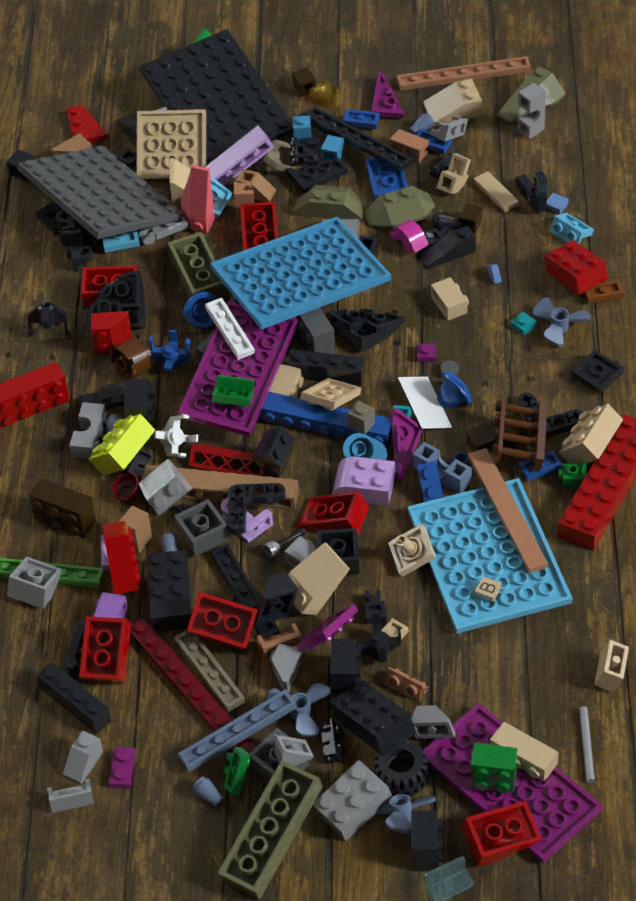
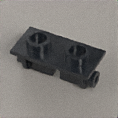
M456 149L454 152L449 153L440 163L431 167L430 175L432 177L437 176L439 180L441 172L448 170L452 155L455 153L460 155L459 150Z
M140 449L133 457L131 464H128L122 473L127 474L130 471L140 481L144 469L141 467L145 468L151 459L150 451Z
M330 718V724H324L321 728L322 743L325 745L323 746L324 760L328 764L334 763L337 759L345 763L344 754H346V750L342 743L344 732L341 725Z

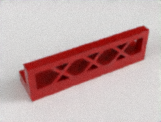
M192 443L189 460L190 467L263 477L265 474L261 468L260 473L257 474L253 473L248 467L254 462L252 460L253 452ZM196 452L203 453L207 460L202 464L194 463ZM216 456H221L225 461L220 467H216L212 462V459ZM234 459H240L244 466L239 470H234L230 462Z

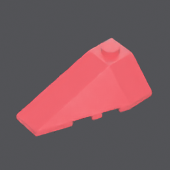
M193 165L180 200L181 211L184 213L183 217L188 222L191 230L206 234L215 221L210 169Z

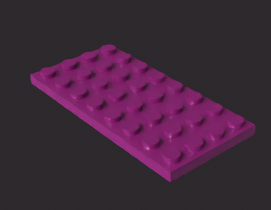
M228 301L227 307L254 347L255 353L238 360L216 327L179 408L178 416L187 414L189 419L185 420L250 437L297 328L298 319L290 318L261 329L241 304ZM217 375L253 379L254 393L250 407H238L233 404L221 405L217 402H212Z
M478 703L452 725L456 734L455 738H436L422 750L426 754L427 765L483 813L526 800L542 841L525 849L544 864L603 810V805L556 766L545 781L538 778L535 779L528 772L517 768L514 793H500L494 790L471 788V761L474 743L490 745V739L503 723Z

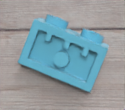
M563 213L554 216L549 231L565 242L574 240L580 244L582 238L592 236L594 229L569 213Z

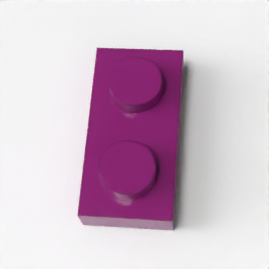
M114 747L109 779L110 788L131 789L136 756L135 748Z

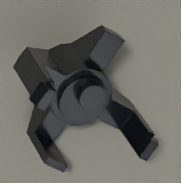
M43 302L28 313L29 337L33 336L32 323H39L45 329H50L53 324L64 322L65 336L69 335L67 312L54 303Z
M379 611L372 612L373 633L368 641L357 643L358 647H361V652L371 654L373 657L378 658L379 663L387 662L389 652L401 645L400 627H397V636L389 637L386 632L381 631Z

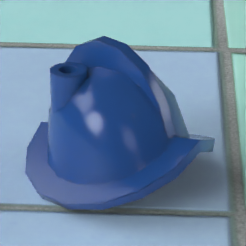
M200 292L188 299L183 309L185 320L191 326L198 329H207L214 326L215 323L205 309V304L217 300V298L209 292Z
M451 372L442 373L441 377L445 381L437 392L439 404L443 407L452 408L465 402L469 406L471 395L463 381Z

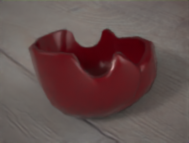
M130 471L125 475H118L112 485L114 497L122 502H130L138 497L141 490L138 477Z

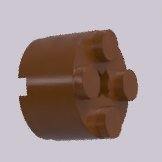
M134 336L110 350L111 363L115 362L117 366L115 371L124 380L135 379L151 369L149 358L151 351L148 347H144Z

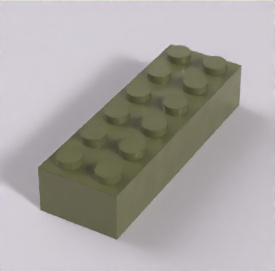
M281 760L218 871V875L223 882L259 900L261 899L323 788L320 778Z

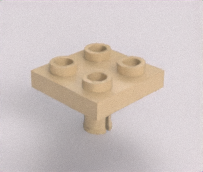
M423 524L388 542L398 573L402 577L436 558L426 527Z

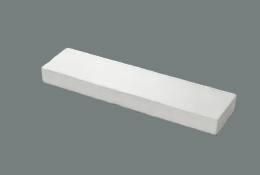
M219 298L205 304V309L236 358L239 360L254 354V347L224 300Z

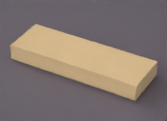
M488 171L474 178V183L504 213L519 206V201Z

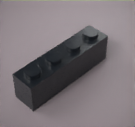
M291 349L287 363L288 366L300 368L301 377L304 380L322 382L330 378L347 384L362 386L365 374L364 357Z
M51 662L37 674L40 689L96 735L111 722L109 707Z

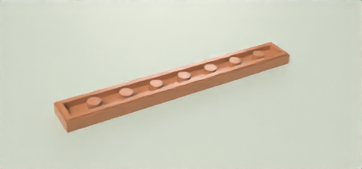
M525 56L396 76L399 90L402 91L450 84L467 79L477 80L531 72V66L528 57Z
M487 448L469 453L468 458L529 574L548 568V562Z

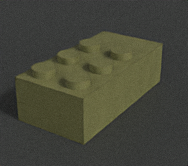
M202 232L168 242L169 257L189 298L200 292H209L217 299L228 296L226 286L211 270L210 263L216 260Z

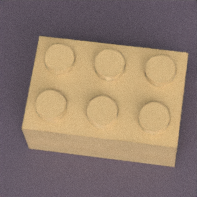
M609 404L601 407L597 406L591 411H584L579 416V422L572 427L570 436L563 441L562 448L559 451V454L569 464H582V461H586L587 464L599 459L623 421Z

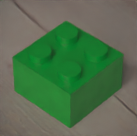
M474 743L471 761V788L494 790L500 793H514L518 748Z

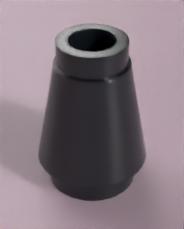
M442 213L433 215V228H437V230H442L444 227L458 229L459 218Z

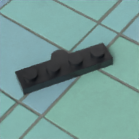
M111 383L107 386V390L77 396L80 409L83 402L105 404V409L124 406L125 386L121 387L118 383Z

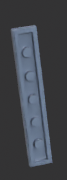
M285 689L178 753L179 758L187 770L191 772L296 709L297 704Z

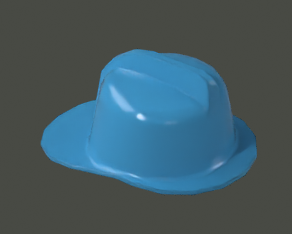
M352 434L344 442L343 454L346 458L387 459L385 446L378 440L365 434Z

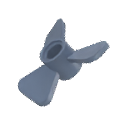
M548 297L541 299L533 309V316L535 318L550 321V327L545 330L544 338L558 347L564 345L563 333L568 330L569 322H582L591 319V315L586 310L569 315L568 310L565 308H555Z
M315 683L310 687L307 694L296 693L291 696L297 707H302L290 712L292 719L297 721L296 732L299 735H319V728L310 718V704L327 696L330 693L328 686ZM276 688L271 689L267 700L281 691Z
M398 794L391 797L374 815L391 813L386 819V826L393 831L410 834L411 827L409 822H411L412 808L436 801V797L427 795L411 802L408 795Z

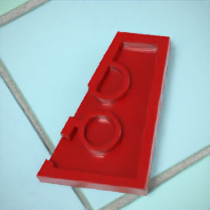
M83 105L66 108L73 137L80 133L90 143L108 140V134Z

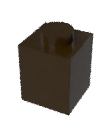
M307 67L292 72L293 86L301 97L316 92V79Z
M466 203L459 215V228L468 226L472 233L476 234L483 220V207Z

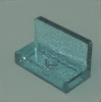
M463 856L424 874L425 889L433 901H443L474 886V881L465 868V858Z

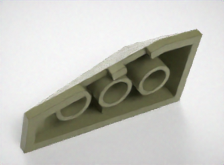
M539 66L528 75L498 112L497 117L508 124L518 121V117L526 112V110L518 105L519 91L532 83L537 84L546 91L545 106L555 105L566 93L554 74Z

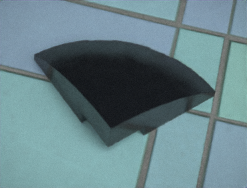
M132 271L119 275L118 279L112 283H107L99 291L97 300L91 305L88 312L87 327H91V313L128 311L131 329H145V299L141 271Z
M363 308L359 312H348V309L327 312V317L336 330L347 342L361 352L384 341L404 323L405 319L393 313L386 312L384 315L375 313L374 309Z

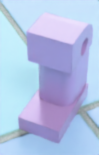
M227 497L221 503V511L223 512L222 518L228 525ZM235 507L232 511L240 512L243 509L241 507ZM265 509L254 517L247 511L246 531L240 536L247 543L251 542L273 525L272 512ZM235 519V527H239V520Z

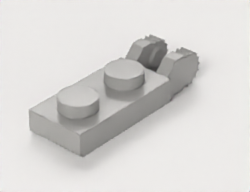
M182 217L178 221L143 228L138 231L137 235L145 245L153 244L156 239L164 238L189 228L185 218Z

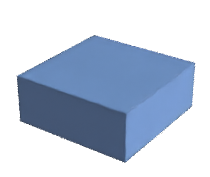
M552 193L547 199L546 209L561 214L568 205V198Z

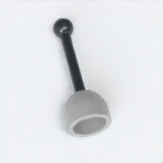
M301 528L298 533L280 543L270 541L264 544L265 554L272 559L279 554L281 546L299 536H305L306 530Z

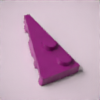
M378 72L371 112L380 113V117L404 118V110H401L399 101L395 98L391 86H388L385 75L382 72Z
M395 407L391 410L395 473L396 478L400 481L405 477L423 429L418 423Z

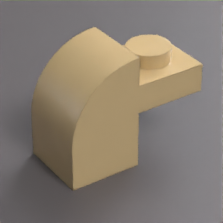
M457 153L453 154L448 170L441 172L437 188L449 194L458 193L468 179L469 175L466 173L471 159Z

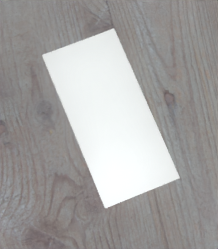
M398 377L422 429L452 428L442 405L437 400V395L428 377Z

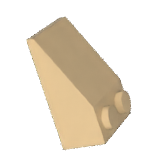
M472 79L457 81L423 101L427 113L431 115L434 122L449 123L455 121L452 119L453 116H459L463 119L482 116V100Z
M323 543L288 574L298 588L293 604L302 614L317 615L350 570L327 543Z

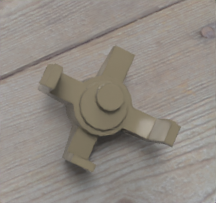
M274 140L272 142L274 148L257 160V169L261 173L265 171L268 165L275 170L286 172V168L292 167L282 164L279 160L280 153L278 151L280 146L286 148L291 146L287 142Z

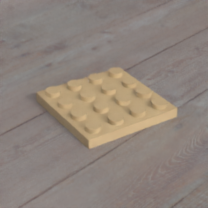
M205 109L137 111V175L143 180H170V164L173 158L190 169L193 165L206 167Z

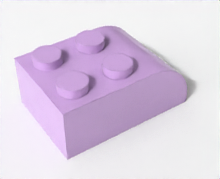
M362 457L342 459L338 466L332 494L359 491L368 504L389 506L396 476L395 461Z

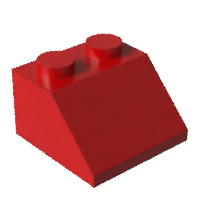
M128 311L91 313V332L95 354H110L111 349L132 337Z

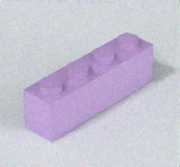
M257 126L204 168L210 169V176L225 186L236 178L242 169L246 170L273 149L274 145L266 133Z

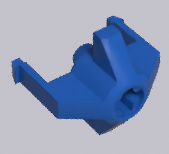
M169 330L170 344L164 347H154L153 336H150L148 340L151 358L162 363L164 371H172L179 365L189 361L191 357V341L186 339V349H179L176 330Z

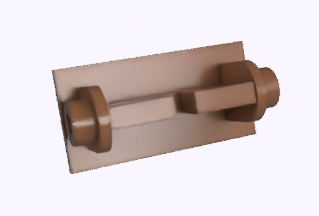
M388 667L384 685L419 703L422 693L425 694L428 690L426 683L420 682L415 678L410 679L409 675L399 671L398 668Z

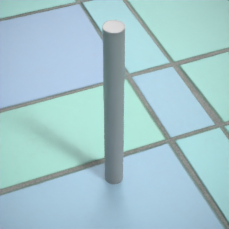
M583 706L579 708L586 782L593 783L595 782L588 708Z

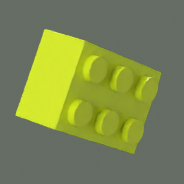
M141 414L130 415L126 419L117 420L113 425V430L103 437L104 441L92 450L93 454L88 460L103 476L124 470L155 431Z

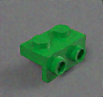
M217 375L212 402H217L221 405L233 404L238 407H250L254 393V380Z

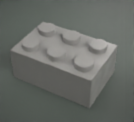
M358 760L314 802L313 807L317 815L347 841L390 800L392 795L389 787Z

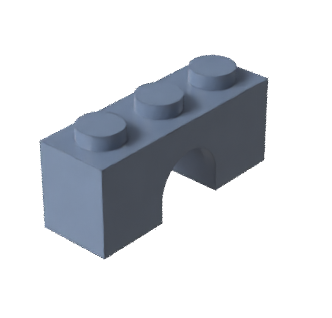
M423 442L413 453V469L417 470V464L436 461L440 483L454 492L462 493L472 483L471 467L457 459L451 465L446 464L440 457V450L426 442Z

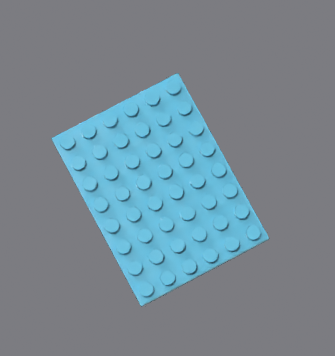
M519 478L505 481V484L548 562V568L530 574L484 487L408 506V514L414 528L420 524L426 527L436 558L428 563L457 634L572 603L573 598ZM483 576L502 583L501 589L493 602L475 596V590Z

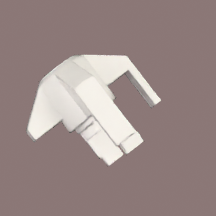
M187 414L170 417L162 431H154V438L158 439L164 446L167 457L185 458L186 453H178V446L182 443L198 442V435H184L180 429V420L189 419Z

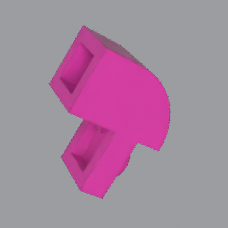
M411 219L394 228L395 231L390 233L392 240H401L406 253H415L429 245L420 226Z

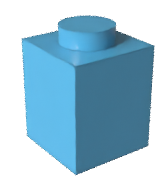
M310 116L293 117L294 137L298 139L299 143H303V138H311Z
M327 135L321 147V161L341 159L344 153V138Z

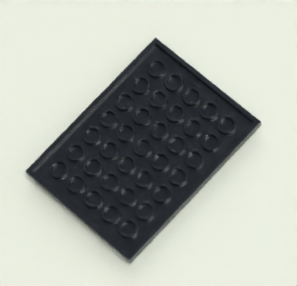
M228 29L139 66L141 74L167 110H206V166L257 126L266 133L270 141L294 131L292 122Z

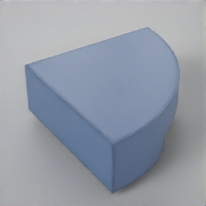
M486 265L491 280L495 284L500 283L502 280L498 265Z

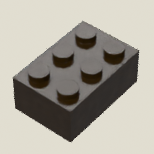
M40 478L29 494L34 519L40 523H47L56 529H62L70 532L72 535L85 538L96 522L92 497L42 478Z

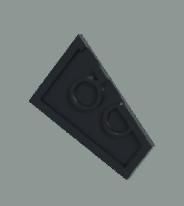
M339 158L321 161L317 165L309 167L307 164L301 165V168L292 170V167L286 168V174L303 193H306L314 185H324L348 173V167Z

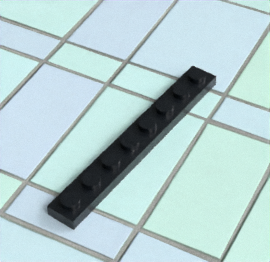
M313 107L303 113V116H310L311 124L335 137L344 138V142L399 172L412 165V158L317 107Z

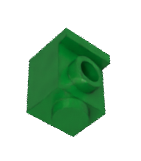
M582 461V464H563V468L559 469V481H562V488L578 489L587 475L586 461Z

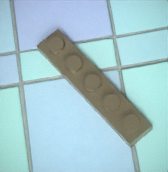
M186 631L174 637L175 643L227 712L245 703V697L200 638L188 635Z

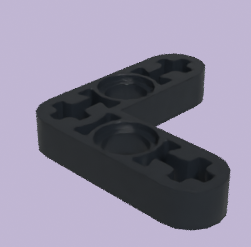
M542 170L533 173L532 182L525 174L515 177L518 190L536 214L546 211L547 178Z
M523 393L519 396L518 406L528 407V402L530 403L529 408L534 409V407H538V402L533 394ZM574 409L547 417L545 438L570 431L579 422V416L583 411ZM523 415L526 422L533 423L535 421L529 415ZM555 422H562L564 425H563V426H555L554 423H555Z
M280 483L236 484L231 486L228 492L229 532L233 535H241L246 531L247 504L282 502L286 497L285 487ZM255 491L262 492L260 496L252 495ZM236 493H240L239 500H236ZM235 507H241L243 509L240 512L232 511ZM235 519L239 520V527H235Z

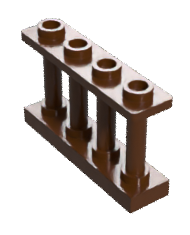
M502 394L501 399L497 400L495 405V411H498V414L495 415L494 426H497L493 433V440L496 441L492 447V455H495L494 463L499 462L501 455L522 458L532 462V471L540 472L545 455L547 401L540 400L538 407L533 409L507 404L506 394ZM505 411L529 415L535 421L530 423L505 418ZM504 425L531 430L534 436L531 438L505 433ZM503 440L530 445L533 451L526 452L503 447Z

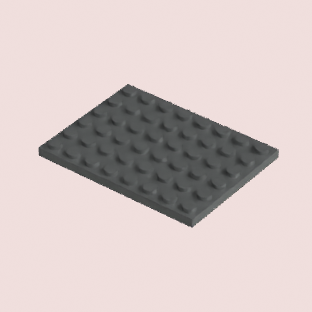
M103 146L61 155L57 154L51 157H42L36 160H27L18 163L17 166L18 171L97 239L178 221L184 215L167 198L162 196Z

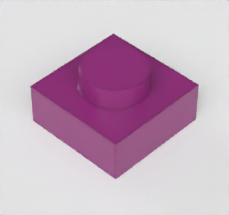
M435 343L417 344V363L436 362Z

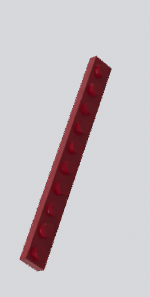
M143 617L131 624L130 636L213 732L233 721ZM248 737L229 748V750L233 753L234 747H242L249 754L257 746Z

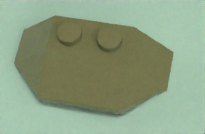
M314 185L295 201L293 215L330 219L338 216L340 219H359V221H362L365 206L349 187Z
M410 186L379 195L366 209L363 216L369 227L376 226L393 229L408 219L415 222L426 219L435 208V204L428 193Z

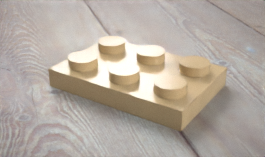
M327 378L301 392V400H305L311 405L324 406L327 410H334L359 396L361 387Z

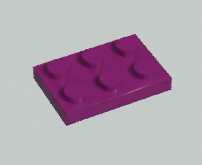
M355 604L327 617L296 645L299 652L306 649L312 651L320 645V642L322 644L329 642L333 638L332 634L335 635L343 629L342 625H346L354 619L353 615L358 611Z

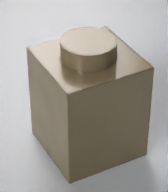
M357 401L348 412V426L358 433L366 435L375 424V410L369 405Z

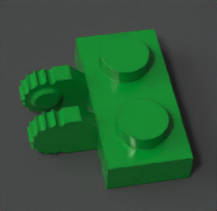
M234 747L233 753H227L226 756L230 765H224L223 771L227 774L224 787L232 795H240L241 788L245 784V772L250 765V755L242 747Z

